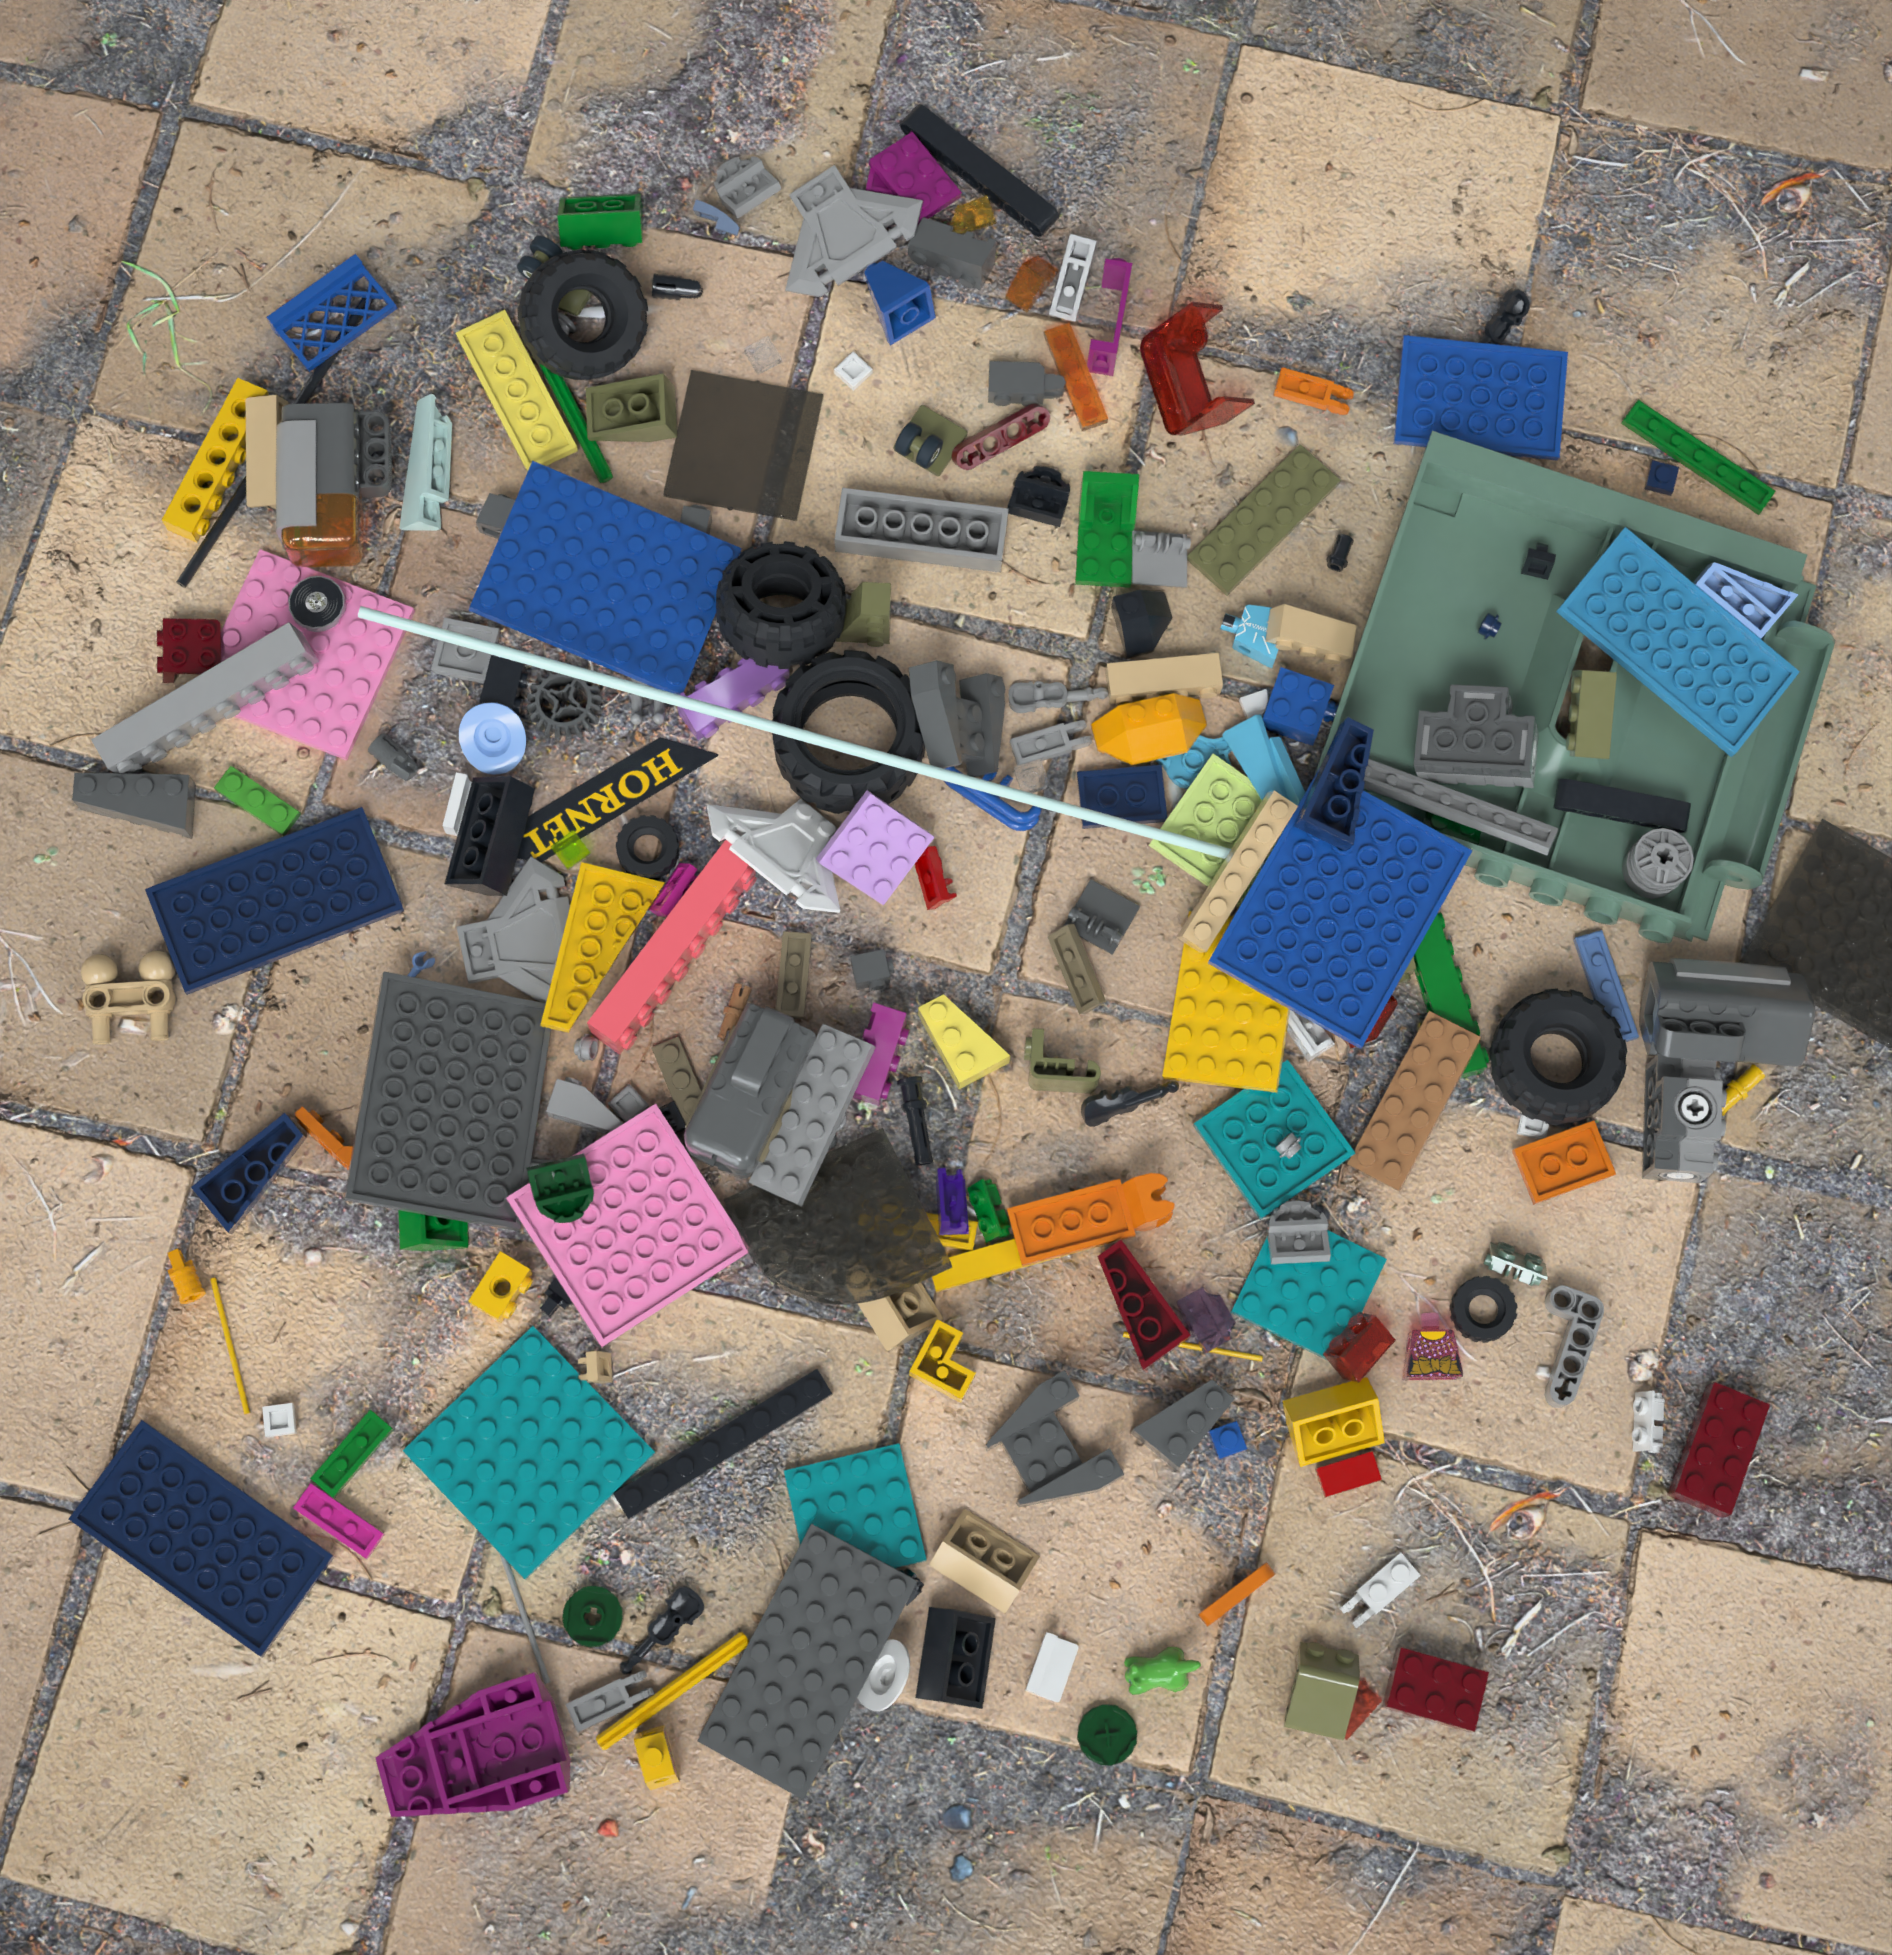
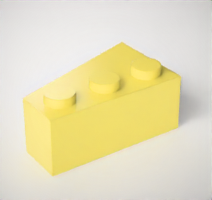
M944 994L918 1007V1016L958 1089L1010 1063V1055Z

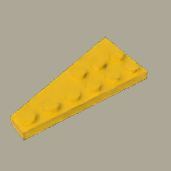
M581 862L540 1026L567 1033L570 1032L662 890L665 882Z

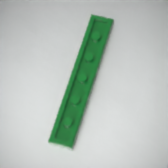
M1637 400L1621 423L1757 515H1760L1776 492L1640 400Z

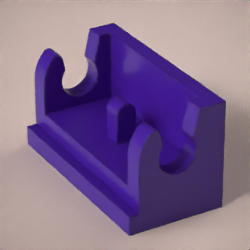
M937 1168L936 1196L939 1235L969 1234L963 1171L957 1169L955 1175H947L946 1168Z

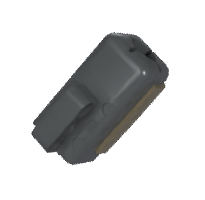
M747 1003L736 1026H733L686 1123L684 1139L689 1155L712 1167L717 1166L718 1170L736 1178L746 1179L751 1177L758 1163H764L770 1151V1142L776 1138L782 1126V1117L791 1107L793 1087L816 1039L815 1033L795 1023L793 1017L766 1006L764 1009L752 1003Z

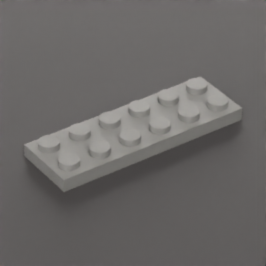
M822 1024L793 1087L791 1107L782 1117V1126L776 1138L770 1142V1151L764 1163H758L749 1183L799 1206L803 1205L872 1057L875 1046Z

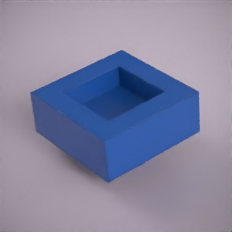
M1237 1421L1208 1432L1218 1460L1247 1450Z

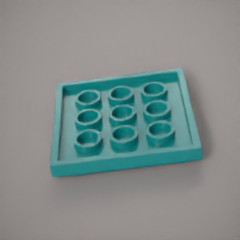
M1288 1059L1281 1066L1278 1092L1243 1089L1193 1124V1127L1260 1220L1356 1154ZM1292 1132L1297 1138L1301 1137L1300 1142H1298L1301 1149L1290 1159L1286 1155L1282 1158L1279 1157L1280 1153L1275 1147L1288 1134Z
M1327 1230L1331 1254L1330 1261L1271 1264L1267 1235L1230 1313L1337 1365L1387 1259Z
M900 1443L784 1470L800 1545L811 1524H814L893 1568L927 1561Z

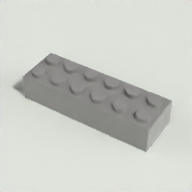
M842 488L835 533V552L1001 573L1008 508Z

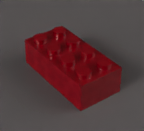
M1717 1382L1707 1385L1667 1495L1721 1518L1731 1516L1770 1404Z

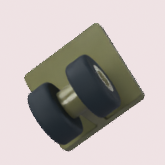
M540 235L535 236L530 244V250L534 255L532 257L523 256L517 264V269L526 279H529L542 263L556 255L562 254L563 251L552 240ZM579 289L570 291L561 299L558 309L578 316L592 293Z
M921 405L911 421L901 431L893 446V450L932 474L940 476L952 459L951 455L954 447L963 442L967 437V431Z

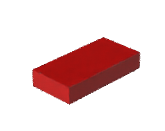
M1373 1451L1315 1469L1324 1498L1382 1480Z

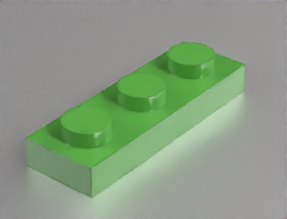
M232 766L228 768L214 787L216 792L283 837L301 816L298 810Z

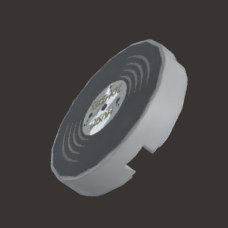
M312 576L300 581L292 589L288 599L289 611L294 621L299 626L312 632L326 631L335 627L346 610V600L340 586L332 579L323 576Z

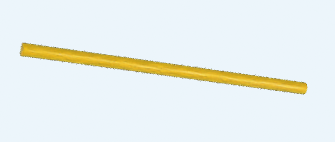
M211 1278L210 1281L244 1415L250 1413L217 1280L216 1278Z
M1124 1331L1123 1337L1130 1338L1128 1332ZM1187 1342L1178 1346L1261 1362L1263 1359L1261 1355Z

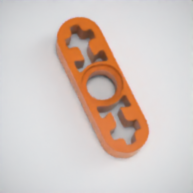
M1267 1562L1199 1613V1617L1208 1627L1276 1575Z

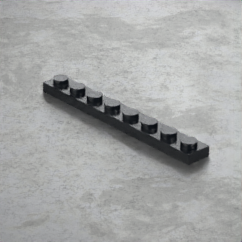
M818 1369L613 1494L628 1520L833 1394Z

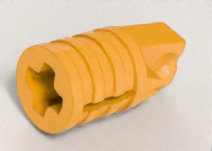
M178 1248L168 1252L167 1254L173 1268L167 1271L176 1288L180 1303L187 1304L202 1298L206 1292L199 1281L193 1261H186L183 1253Z

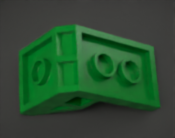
M1083 471L1079 500L1075 585L1131 588L1132 531H1134L1136 521L1139 474Z

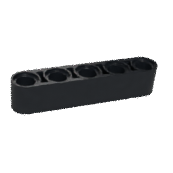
M1558 779L1553 808L1653 829L1665 828L1677 833H1686L1691 803L1572 779Z

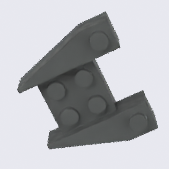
M936 660L909 667L911 697L930 765L944 769L966 762L967 775L972 777L998 772L1005 711V685L1003 677L985 673L959 680L961 698H957L955 688L956 674L953 664Z
M1065 1370L1039 1384L985 1445L986 1451H989L1002 1444L1027 1488L1029 1494L1017 1501L1018 1507L1095 1493L1125 1475L1110 1448L1085 1463H1082L1054 1414L1074 1403L1080 1397Z

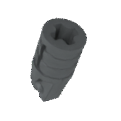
M386 733L380 734L368 748V752L375 759L379 760L389 771H392L405 781L414 777L419 770L417 764L408 756L406 751L401 749Z

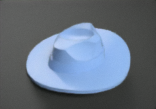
M488 702L474 706L464 715L459 728V741L465 757L476 769L487 774L496 775L511 771L519 764L525 752L526 733L521 719L512 709L500 703Z

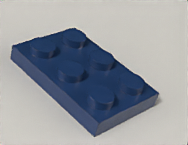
M1162 765L1077 772L1080 807L1140 824L1161 823L1167 820ZM1081 819L1082 829L1108 827Z

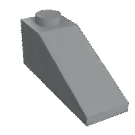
M1075 233L1070 234L1049 315L1076 322L1099 240Z
M566 1077L565 1081L556 1080L546 1110L548 1117L604 1134L610 1133L623 1124L590 1091L581 1086V1081Z

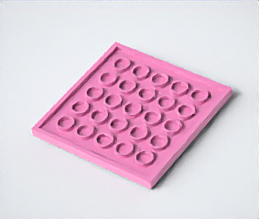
M260 549L221 630V662L288 622L304 634L319 662L314 664L313 670L301 676L297 674L290 678L289 684L279 690L272 689L265 693V698L260 702L252 705L248 703L240 708L241 712L234 717L348 760L406 633L402 629L359 618L360 606L412 620L415 613L414 608ZM323 576L332 579L340 586L345 596L346 610L344 615L342 614L335 627L326 631L312 632L299 626L289 611L288 599L292 589L300 581L308 577Z
M656 1104L575 1154L584 1153L594 1190L593 1201L584 1212V1215L578 1220L569 1223H556L542 1215L533 1199L530 1183L506 1197L511 1208L601 1348L751 1251Z

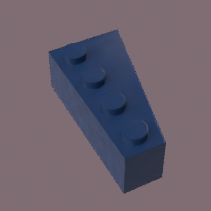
M1349 717L1339 725L1294 827L1344 851H1347L1354 845L1355 828L1359 818V805L1365 784L1364 777L1369 761L1373 729Z
M284 1113L191 1188L229 1234H233L303 1144L306 1137L292 1119Z

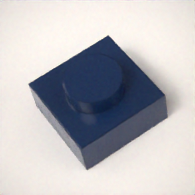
M1652 460L1644 489L1671 496L1674 492L1679 467Z

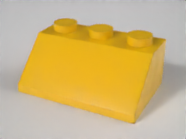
M1368 1377L1283 1400L1286 1424L1300 1467L1385 1443L1378 1397Z

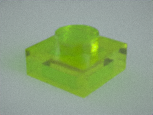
M574 830L550 847L567 871L591 854Z

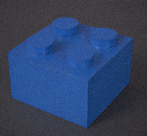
M1281 667L1262 719L1266 730L1313 746L1334 685Z

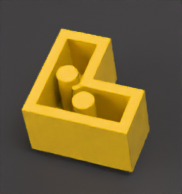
M937 1319L909 1371V1376L962 1403L976 1374L951 1360L963 1338V1332Z

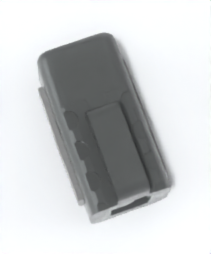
M1671 958L1669 963L1651 961L1649 964L1639 1013V1026L1647 1055L1660 1054L1672 1058L1795 1067L1800 1066L1806 1057L1815 1018V1004L1804 976L1799 973L1787 972L1785 967Z

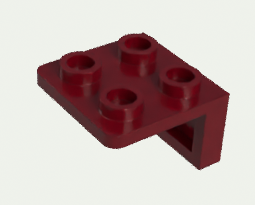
M163 618L162 630H157L156 633L157 647H162V656H157V673H163V683H174L175 674H202L221 663V624L218 620Z

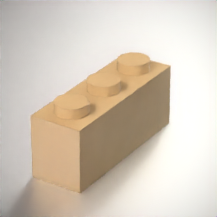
M1283 604L1270 609L1265 642L1276 644L1275 647L1280 650L1293 649L1300 651V655L1304 657L1317 656L1324 658L1323 661L1325 663L1340 664V661L1352 658L1356 625Z

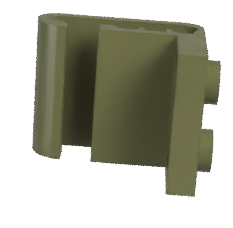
M1032 1029L1031 1037H1026L1024 1047V1060H1029L1028 1083L1031 1089L1071 1093H1093L1097 1089L1101 1076V1070L1097 1063L1088 1060L1085 1077L1073 1076L1075 1059L1043 1058L1044 1029Z
M1300 1642L1297 1652V1670L1290 1693L1291 1702L1289 1708L1287 1707L1284 1727L1344 1741L1359 1686V1655L1346 1649L1334 1650L1325 1648L1323 1645L1315 1642Z

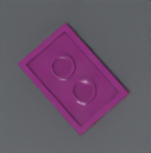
M913 132L869 159L868 165L872 167L877 176L895 196L923 200L918 225L922 218L929 219L961 198L962 192Z

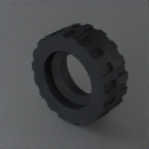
M655 815L634 817L630 819L629 823H625L622 826L621 832L617 835L616 853L626 873L658 880L662 876L668 875L670 870L676 866V861L680 855L678 837L673 827L667 824L663 818L659 819ZM643 835H653L662 844L660 855L652 861H643L634 853V844Z
M1477 1276L1467 1280L1453 1294L1452 1303L1449 1311H1451L1450 1318L1455 1324V1329L1459 1330L1463 1337L1469 1338L1473 1342L1481 1341L1482 1343H1488L1499 1339L1512 1328L1513 1322L1517 1318L1516 1309L1518 1306L1514 1299V1293L1509 1290V1286L1506 1283L1503 1284L1500 1282L1501 1280L1490 1278V1276ZM1486 1295L1496 1302L1498 1313L1492 1322L1481 1324L1471 1317L1469 1305L1476 1296Z

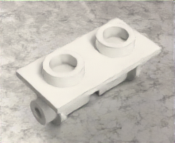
M1655 1391L1635 1393L1633 1403L1634 1430L1632 1432L1633 1452L1648 1451L1649 1453H1660V1448L1663 1447V1427L1654 1425V1420L1664 1421L1665 1400L1662 1399V1393H1655Z

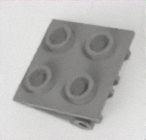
M1132 531V584L1187 588V549H1190L1191 539L1187 538V534Z

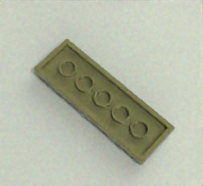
M1300 444L1187 556V561L1228 596L1340 484L1341 480Z

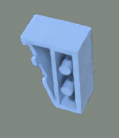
M1715 562L1708 564L1693 582L1760 639L1798 596L1796 593L1788 592Z

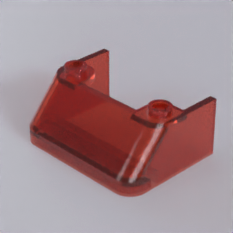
M1192 301L1144 336L1141 341L1140 354L1165 429L1170 435L1184 436L1224 425L1255 404L1254 399L1229 396L1216 397L1213 400L1211 398L1197 353L1206 346L1208 341V331L1205 323L1223 311L1222 305Z

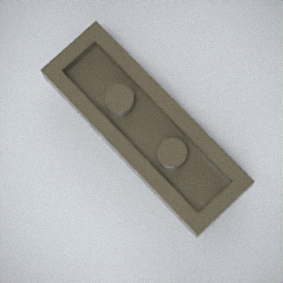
M1067 924L1049 935L1048 940L1079 1015L1086 1014L1106 1002L1075 924Z
M783 931L775 1010L794 1019L804 1020L812 933Z
M679 1037L652 1047V1051L672 1099L686 1124L700 1096L701 1090Z

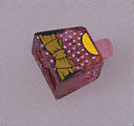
M1422 1313V1330H1412L1408 1333L1403 1381L1459 1380L1463 1377V1370L1454 1331L1452 1329H1439V1313Z

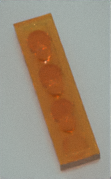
M1067 323L1044 331V338L1057 371L1065 379L1066 385L1064 388L1081 431L1108 423L1107 414L1071 324Z

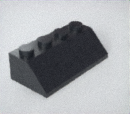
M512 776L473 777L445 879V885L487 896H507L535 788Z

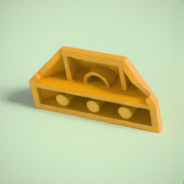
M1175 693L1119 705L1091 724L1097 751L1104 754L1107 753L1131 765L1187 753L1207 727L1200 700Z

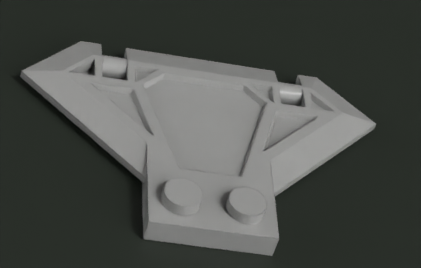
M833 165L789 194L803 216V222L785 290L787 292L822 297L828 293L825 285L832 280L839 286L896 249L895 239L903 235L906 241L915 236L923 200L849 188L835 165ZM893 223L896 224V226L890 229L889 231L885 229ZM826 267L827 271L818 276L817 273Z
M530 857L509 887L507 896L502 897L487 921L457 927L469 984L500 978L536 1001L546 1003L570 909L568 896L559 897L557 889L565 887L562 875ZM546 892L548 900L541 901L539 893Z

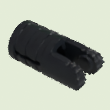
M657 273L653 275L652 298L674 299L678 301L681 298L698 299L703 296L702 293L704 292L698 281L683 279L679 275H661Z

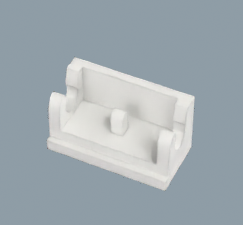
M1290 1010L1287 1032L1308 1062L1335 1045L1334 1041L1322 1027Z

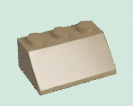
M898 1245L860 1261L841 1277L887 1352L934 1326L937 1319L940 1321L944 1320Z
M964 1508L929 1565L966 1590L988 1602L991 1606L1006 1613L1040 1556Z

